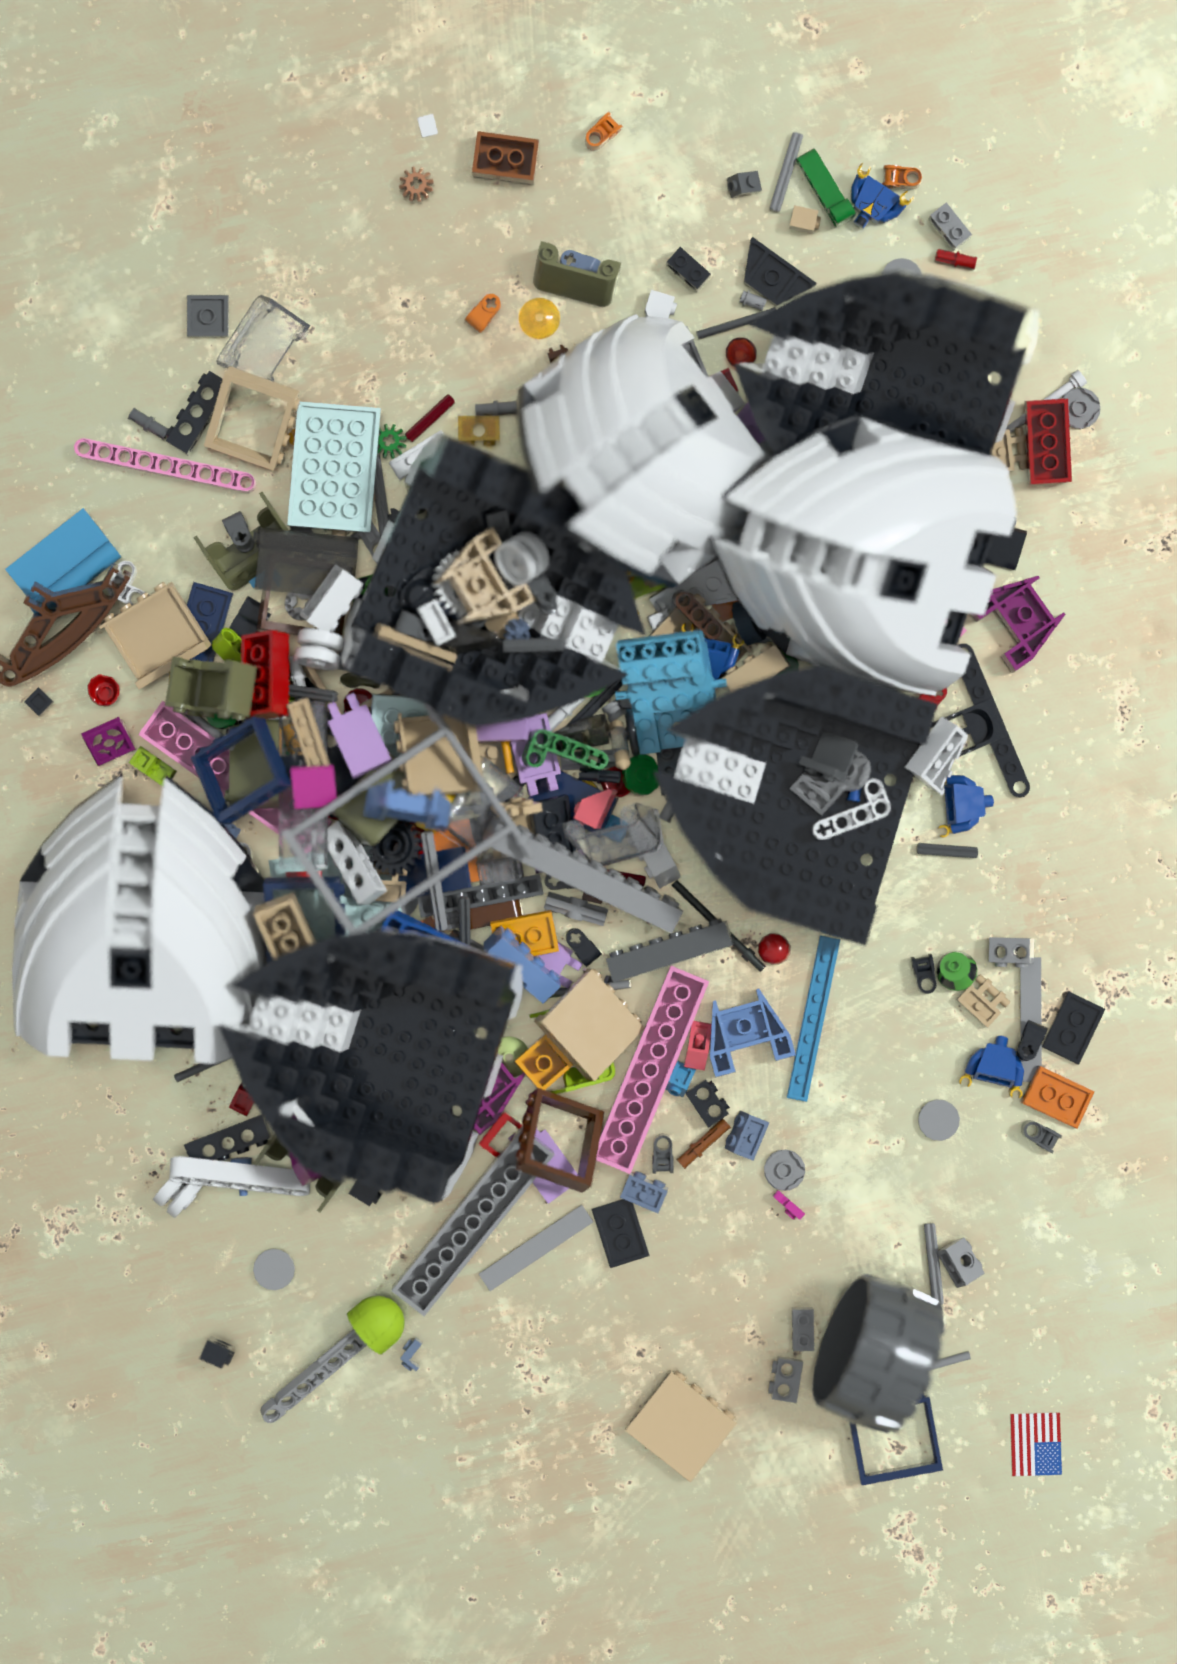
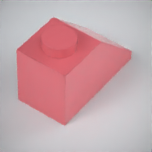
M608 789L582 799L575 806L574 813L576 814L574 819L595 829H601L618 791Z
M693 1021L684 1067L705 1071L712 1024Z

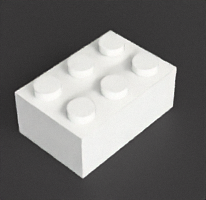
M335 564L299 615L319 630L333 632L338 625L337 620L339 617L345 615L349 610L351 600L360 595L363 583Z

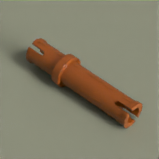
M722 1118L697 1142L691 1143L689 1145L690 1148L676 1160L686 1169L697 1157L701 1158L703 1156L702 1153L731 1128L730 1125Z

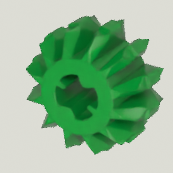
M384 424V432L379 428L378 446L380 447L377 450V454L384 451L382 456L384 459H386L388 453H390L391 459H394L395 455L393 452L396 451L398 455H402L401 450L398 448H406V444L400 442L407 440V437L400 436L403 433L402 429L395 432V424L392 425L391 430H389L387 424ZM389 437H393L392 440L395 441V443L386 446L387 444L386 442H384V440L389 439Z

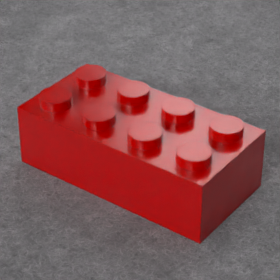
M1068 399L1024 401L1028 484L1072 482Z
M268 630L242 635L241 663L257 667L250 716L245 717V719H251L255 716L256 718L268 720L289 716L287 707L289 704V634Z

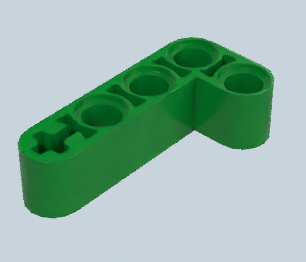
M813 148L796 158L800 169L834 226L837 228L853 219L856 212L847 198H844L816 149Z
M535 729L529 734L521 758L525 766L533 768L540 767L543 764L547 752L591 769H604L609 761L607 754L601 750L544 729ZM539 733H542L544 736V741L541 744H538L536 741V736ZM558 740L563 743L561 751H557L555 748V743ZM577 747L582 750L580 758H576L574 755ZM533 752L537 755V761L534 764L529 761V756ZM588 757H598L600 763H596L595 760L588 759Z

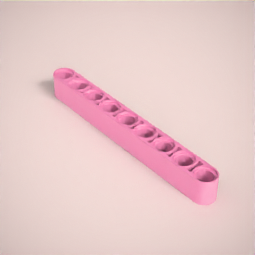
M85 438L77 440L74 445L75 453L80 458L243 493H250L256 487L255 478L251 474ZM84 443L89 444V451L86 454H81L79 451L80 446ZM102 448H109L110 454L107 458L100 457L99 452ZM123 452H128L130 454L129 461L121 462L120 455ZM144 456L150 457V464L146 467L140 465V460ZM163 461H170L171 467L167 471H162L160 464ZM183 465H189L191 467V471L188 475H182L180 473V469ZM204 469L211 471L209 479H201L200 474ZM225 473L231 475V481L227 484L221 482V476ZM243 478H250L252 480L250 487L243 488L241 486Z

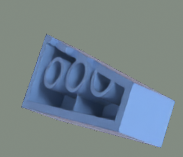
M500 926L483 942L484 952L521 965L523 967V987L544 1004L561 987L560 976L552 969L549 971L545 967V962L539 956L534 957L530 953V948L524 942L519 943L515 939L516 935L509 928L505 930Z

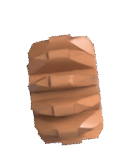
M412 167V174L405 170L404 174L407 178L400 177V181L405 183L399 185L400 190H405L402 196L407 197L410 194L409 201L411 202L415 196H417L418 202H421V195L428 199L429 196L426 191L433 192V188L428 185L434 184V180L428 179L431 175L430 172H426L423 175L424 168L420 167L418 173H416L415 167ZM415 180H418L419 183L422 182L418 189H415L414 186L411 187Z

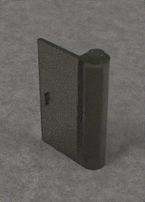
M259 527L258 531H254L253 543H256L258 548L255 589L314 595L335 564L355 578L358 552L357 537Z

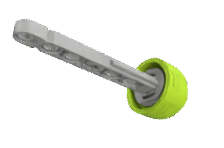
M371 1296L352 1308L347 1313V1317L353 1330L280 1390L274 1399L271 1398L260 1409L263 1420L267 1423L276 1422L286 1414L287 1410L292 1409L364 1347L369 1346L374 1352L382 1355L400 1339L404 1330L403 1312L397 1303L383 1296ZM353 1344L351 1349L344 1350L346 1345ZM331 1358H338L334 1363H328ZM300 1384H307L305 1388L297 1389ZM291 1397L289 1401L281 1402L283 1398ZM269 1410H276L274 1414L266 1415Z

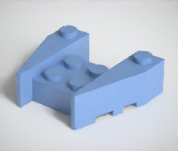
M391 780L368 788L363 817L384 820L385 816L425 823V828L446 831L451 802L438 789L434 790L430 799L428 795L420 793L413 796L408 795L403 790L391 792L393 783Z
M756 989L758 1001L719 1011L716 1000L713 1001L710 1060L715 1078L736 1072L730 1052L770 1041L775 1061L796 1056L789 1032L760 989Z

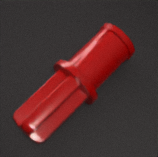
M938 249L935 260L952 264L954 267L961 266L974 270L977 257L960 254V251L955 253Z

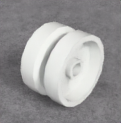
M530 532L517 534L498 546L495 551V562L500 574L513 585L522 586L528 583L533 578L544 573L549 565V557L544 544L537 536Z
M318 629L299 630L297 642L301 647L296 648L295 662L321 670H336L339 668L340 656L337 652L342 651L343 637Z
M168 1180L152 1200L159 1206H164L172 1199L173 1201L167 1207V1213L175 1219L197 1197L196 1194L203 1185H185L184 1183Z

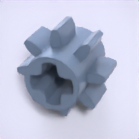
M521 618L518 620L511 619L505 625L507 632L504 634V637L506 639H528L529 632L527 630L530 629V626Z

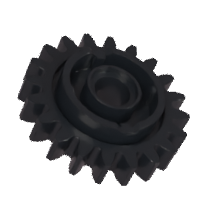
M399 819L376 844L371 846L373 849L367 853L374 855L370 862L376 863V869H381L382 873L387 874L389 872L390 875L395 876L396 872L399 875H403V869L410 872V864L417 866L415 858H422L418 855V851H423V848L419 846L422 840L417 837L420 836L421 832L415 830L416 825L410 824L408 820H403L402 822V819ZM398 842L397 850L393 851L394 844Z

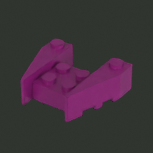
M1039 576L992 589L984 615L971 613L975 621L978 622L995 610L1016 639L1018 644L1001 656L1012 673L1035 657L1066 615L1063 612L1054 618L1031 584L1040 578Z
M501 1062L492 1093L483 1098L482 1107L475 1123L474 1129L479 1135L498 1120L526 1074L524 1072L515 1079Z

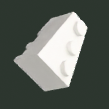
M941 717L929 733L926 745H921L905 768L927 787L943 796L945 791L943 789L947 777H951L953 771L950 769L954 760L959 758L968 735L957 725Z
M649 814L629 823V831L626 835L631 844L635 842L638 848L635 852L639 860L645 861L647 866L644 869L649 878H654L659 889L681 878L676 864Z

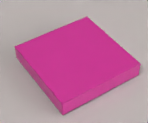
M333 765L291 767L295 809L325 807L337 799Z

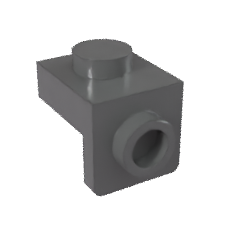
M758 171L742 172L728 177L727 188L730 192V197L735 198L740 195L762 191Z

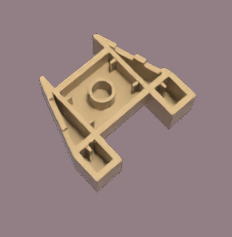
M494 528L469 541L434 582L435 585H438L448 579L469 615L458 621L459 625L511 615L536 600L527 584L517 586L508 592L487 555L496 551L498 546L502 544Z

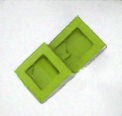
M142 746L138 748L129 761L131 765L161 786H163L165 775L172 779L177 772Z

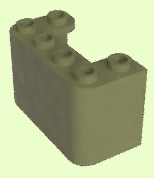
M172 657L165 706L173 708V712L177 713L188 711L187 715L200 717V713H202L203 717L215 718V715H217L218 718L230 719V716H232V719L245 720V717L250 716L257 667L230 660H225V663Z

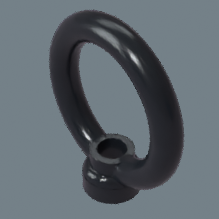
M627 707L624 710L626 720L624 737L630 743L632 755L638 756L640 748L632 709Z

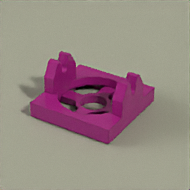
M120 717L81 733L97 766L136 750L128 730ZM115 729L121 732V734L112 736L108 735L107 731ZM101 734V742L94 745V738ZM112 739L115 741L112 746L106 747L103 745L106 740ZM123 740L121 746L116 749L118 742ZM103 749L110 752H100V750Z

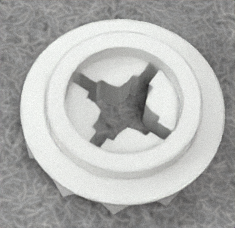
M305 587L292 589L285 599L287 613L294 619L305 620L299 615L303 610L301 607L293 609L298 603L296 596L301 598V600L308 598L310 600L314 593Z

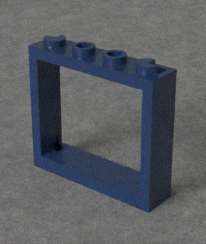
M254 716L251 719H245L242 725L231 728L228 734L214 739L211 745L200 748V752L191 757L209 804L219 824H232L292 786L266 720ZM256 732L274 779L228 808L209 761Z
M340 876L321 877L327 887L333 889L334 897L345 912V903H341V896L345 895L344 883H340ZM311 877L265 878L264 903L274 900V890L318 889ZM334 912L335 936L345 935L346 929ZM266 943L267 964L274 959Z
M921 1394L917 1404H924L934 1461L865 1474L856 1424L849 1422L861 1486L943 1471L929 1395Z

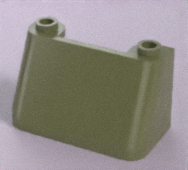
M540 242L533 275V284L538 290L599 307H606L611 304L621 272V262L605 260L600 263L597 273L557 262L559 255L557 247L551 243Z
M279 719L266 720L280 754ZM242 724L232 725V726L230 727V729L233 728V727L240 726V725H242ZM256 732L237 743L235 748L230 750L229 790H225V801L229 802L230 806L274 779ZM279 794L257 808H280Z
M388 751L391 760H395L396 757ZM387 764L365 773L363 777L353 787L364 781L366 778H368L369 776H371ZM399 766L370 787L391 780L393 781L391 792L403 790L402 779H405L404 772H400ZM367 788L331 812V814L361 843L372 846L399 819L385 816L384 820L363 817Z

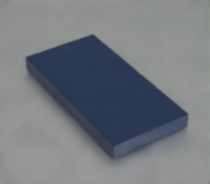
M193 582L187 607L210 643H212L224 628L234 593ZM210 646L190 660L214 662L216 652Z
M561 771V774L555 775L558 785L557 790H548L546 777L536 780L538 794L529 796L528 799H533L534 802L566 794L569 798L572 823L598 836H602V832L610 819L618 798H614L601 829H595L574 819L576 814L574 809L579 801L581 802L584 798L603 792L602 790L584 781H579L578 778Z
M465 846L436 851L439 871L466 853ZM419 854L422 857L421 859L415 858L417 866L410 864L411 871H407V876L399 875L398 881L406 882V893L428 879L424 854ZM468 862L440 880L442 893L472 887ZM429 888L417 897L430 895Z

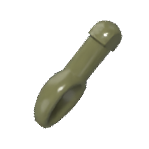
M352 672L345 673L340 677L341 683L349 688H356L361 685L377 689L381 685L378 682L360 677Z

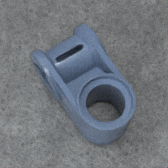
M573 250L565 251L560 258V263L567 265V260L565 259H568L570 256L573 258V262L568 266L597 273L601 263L600 260L594 257L583 255Z

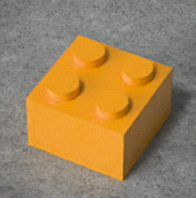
M546 1034L541 1036L514 1060V1063L526 1074V1077L533 1085L543 1090H546L573 1066Z

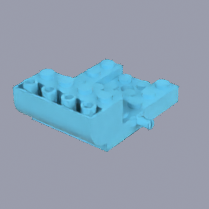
M702 630L618 640L616 647L620 669L628 674L622 678L623 685L628 684L627 691L615 692V697L617 701L629 699L631 703L640 754L661 752V749L684 747L686 739L668 732L667 728L716 699L715 688L727 687L726 678L714 680L712 676L707 642H705Z

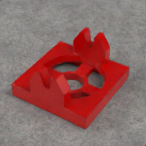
M507 1111L501 1114L479 1142L483 1149H486L496 1158L500 1153L489 1144L504 1124L509 1121L518 1129L522 1126Z

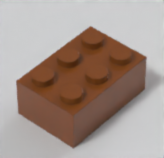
M477 131L472 176L534 184L539 139Z

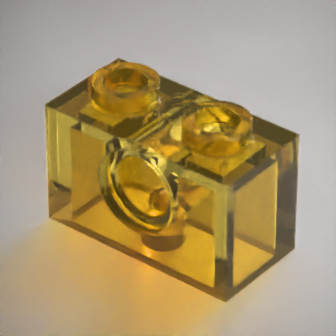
M458 416V440L475 446V443H483V446H496V443H500V416ZM477 426H482L485 429V433L480 437L473 434V430Z

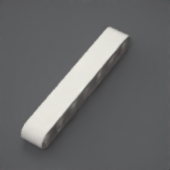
M172 1157L170 1159L169 1180L172 1182L293 1196H306L310 1193V1183L302 1186L293 1169L189 1157Z

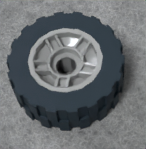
M739 601L734 602L732 605L733 619L744 643L749 646L765 640L766 635L753 623Z

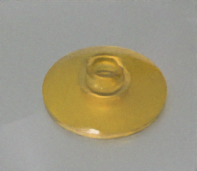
M531 299L520 310V327L531 338H548L559 327V310L548 299ZM537 314L543 315L544 318L542 321L536 320L535 317Z

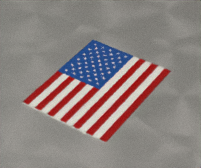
M1060 1413L1010 1414L1012 1476L1062 1475Z

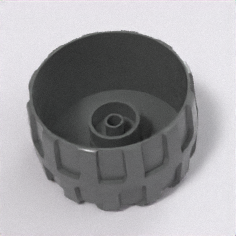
M863 1274L854 1280L840 1299L827 1326L819 1349L813 1376V1399L816 1405L846 1419L848 1422L883 1433H897L902 1430L905 1420L907 1418L912 1419L917 1412V1402L921 1394H927L932 1382L930 1373L933 1364L938 1363L942 1351V1341L940 1338L945 1333L946 1325L942 1304L937 1299L912 1287L869 1274Z

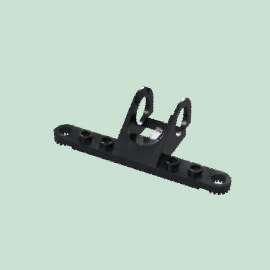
M965 643L957 645L958 647L966 648L969 654H971L965 673L961 678L973 706L949 715L945 719L949 721L962 715L967 725L962 730L967 735H971L975 746L961 751L960 756L990 744L1009 792L1014 797H1024L1030 791V784L972 647ZM939 720L933 722L931 728L934 727ZM1018 781L1025 785V790L1022 793H1017L1014 790V784Z

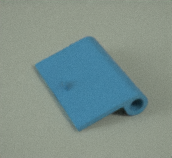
M82 508L5 570L25 595L29 594L31 595L30 598L43 602V596L36 591H31L35 581L53 592L87 585L122 556L85 509ZM53 601L46 603L49 609L57 608L56 603ZM30 608L33 613H39L36 610Z

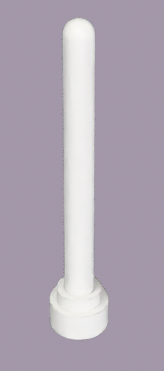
M1076 370L1071 374L1070 381L1044 400L1059 399L1074 387L1081 388L1087 384V381L1082 373ZM1025 413L1007 426L1006 429H1010V434L1015 431V427L1025 424Z

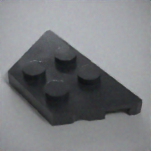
M751 238L744 283L774 305L779 306L816 286L817 283L757 239Z

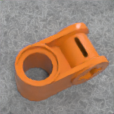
M607 112L586 133L585 145L590 150H599L604 144L614 138L623 129V126L618 125L611 117V113ZM596 135L600 138V142L593 144L590 142L589 137Z
M897 165L883 166L885 178L882 185L887 188L916 189L920 186L922 174L917 168ZM915 174L918 177V181L910 183L907 180V176Z
M487 294L464 320L481 333L501 307L500 299L495 294ZM488 299L490 301L495 299L496 307L487 308L488 303L486 301Z

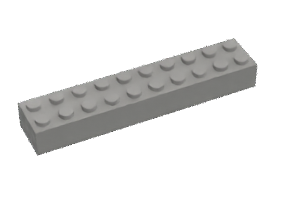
M492 817L482 837L483 840H486L506 826L500 817ZM518 824L517 828L529 840L528 844L534 851V857L528 858L523 850L517 847L514 842L516 840L511 833L491 846V848L667 932H673L683 913L679 903L673 897L666 894L662 897L661 894L657 893L656 889L650 886L643 888L639 881L631 877L625 879L620 872L612 868L608 871L603 867V864L592 859L589 862L584 858L583 854L577 851L570 853L566 849L567 847L558 842H555L553 845L548 841L547 837L539 833L535 836L528 828Z
M523 1126L520 1127L498 1157L491 1163L392 1286V1292L421 1315L425 1316L536 1179L533 1175L515 1169L517 1163L515 1156L520 1147L518 1139L523 1131ZM535 1137L531 1159L547 1165L555 1155L554 1151Z

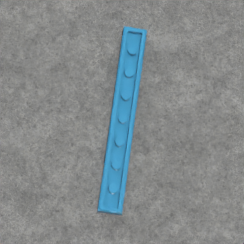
M821 935L819 937L787 1098L805 1102L808 1100L840 939Z

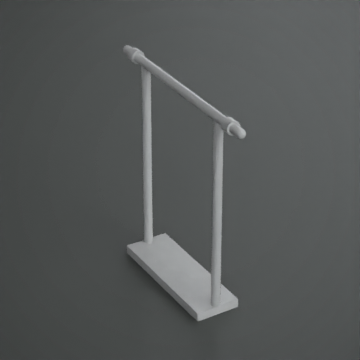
M423 704L429 712V718L440 728L438 731L291 830L287 828L281 832L349 934L368 930L510 833L516 841L514 842L517 847L521 848L528 858L534 857V851L528 844L529 840L525 835L521 834L442 718L443 714L436 712L429 705ZM445 736L506 826L355 928L294 837Z

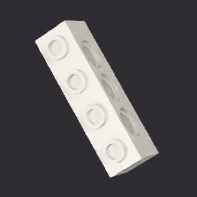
M337 821L320 834L324 847L330 852L333 858L332 861L339 868L342 879L349 886L355 902L369 905L387 892L360 841L346 827Z

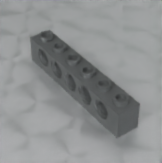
M540 874L442 893L445 913L459 911V897H469L470 908L544 895ZM430 895L417 897L421 918L433 916Z

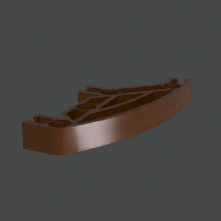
M113 563L103 581L53 592L35 581L31 591L39 593L44 597V600L39 602L30 598L31 595H26L23 603L39 613H34L11 650L10 659L0 654V665L2 666L0 683L7 687L22 683L47 670L70 654L106 617L131 578L132 573L124 570L123 580L120 584H116L110 580L113 573L118 574L119 572L118 565ZM111 588L114 591V595L107 596L103 590ZM53 601L56 603L57 608L49 609L46 603ZM79 612L61 631L41 644L58 616ZM27 636H33L36 639V642L33 644H29L28 642H26L25 638ZM11 670L14 672L15 677L8 678L4 672Z

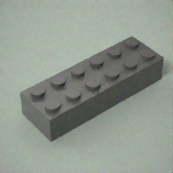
M719 918L708 922L709 926L704 928L700 924L688 928L689 932L685 934L681 930L669 934V939L666 940L659 937L650 940V945L644 947L642 943L629 947L630 951L623 953L622 949L609 953L610 957L606 959L613 983L734 945L727 920L722 922V919Z

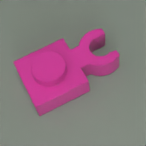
M779 1190L773 1195L786 1208L785 1213L793 1220L796 1217L801 1220L805 1215L799 1207Z

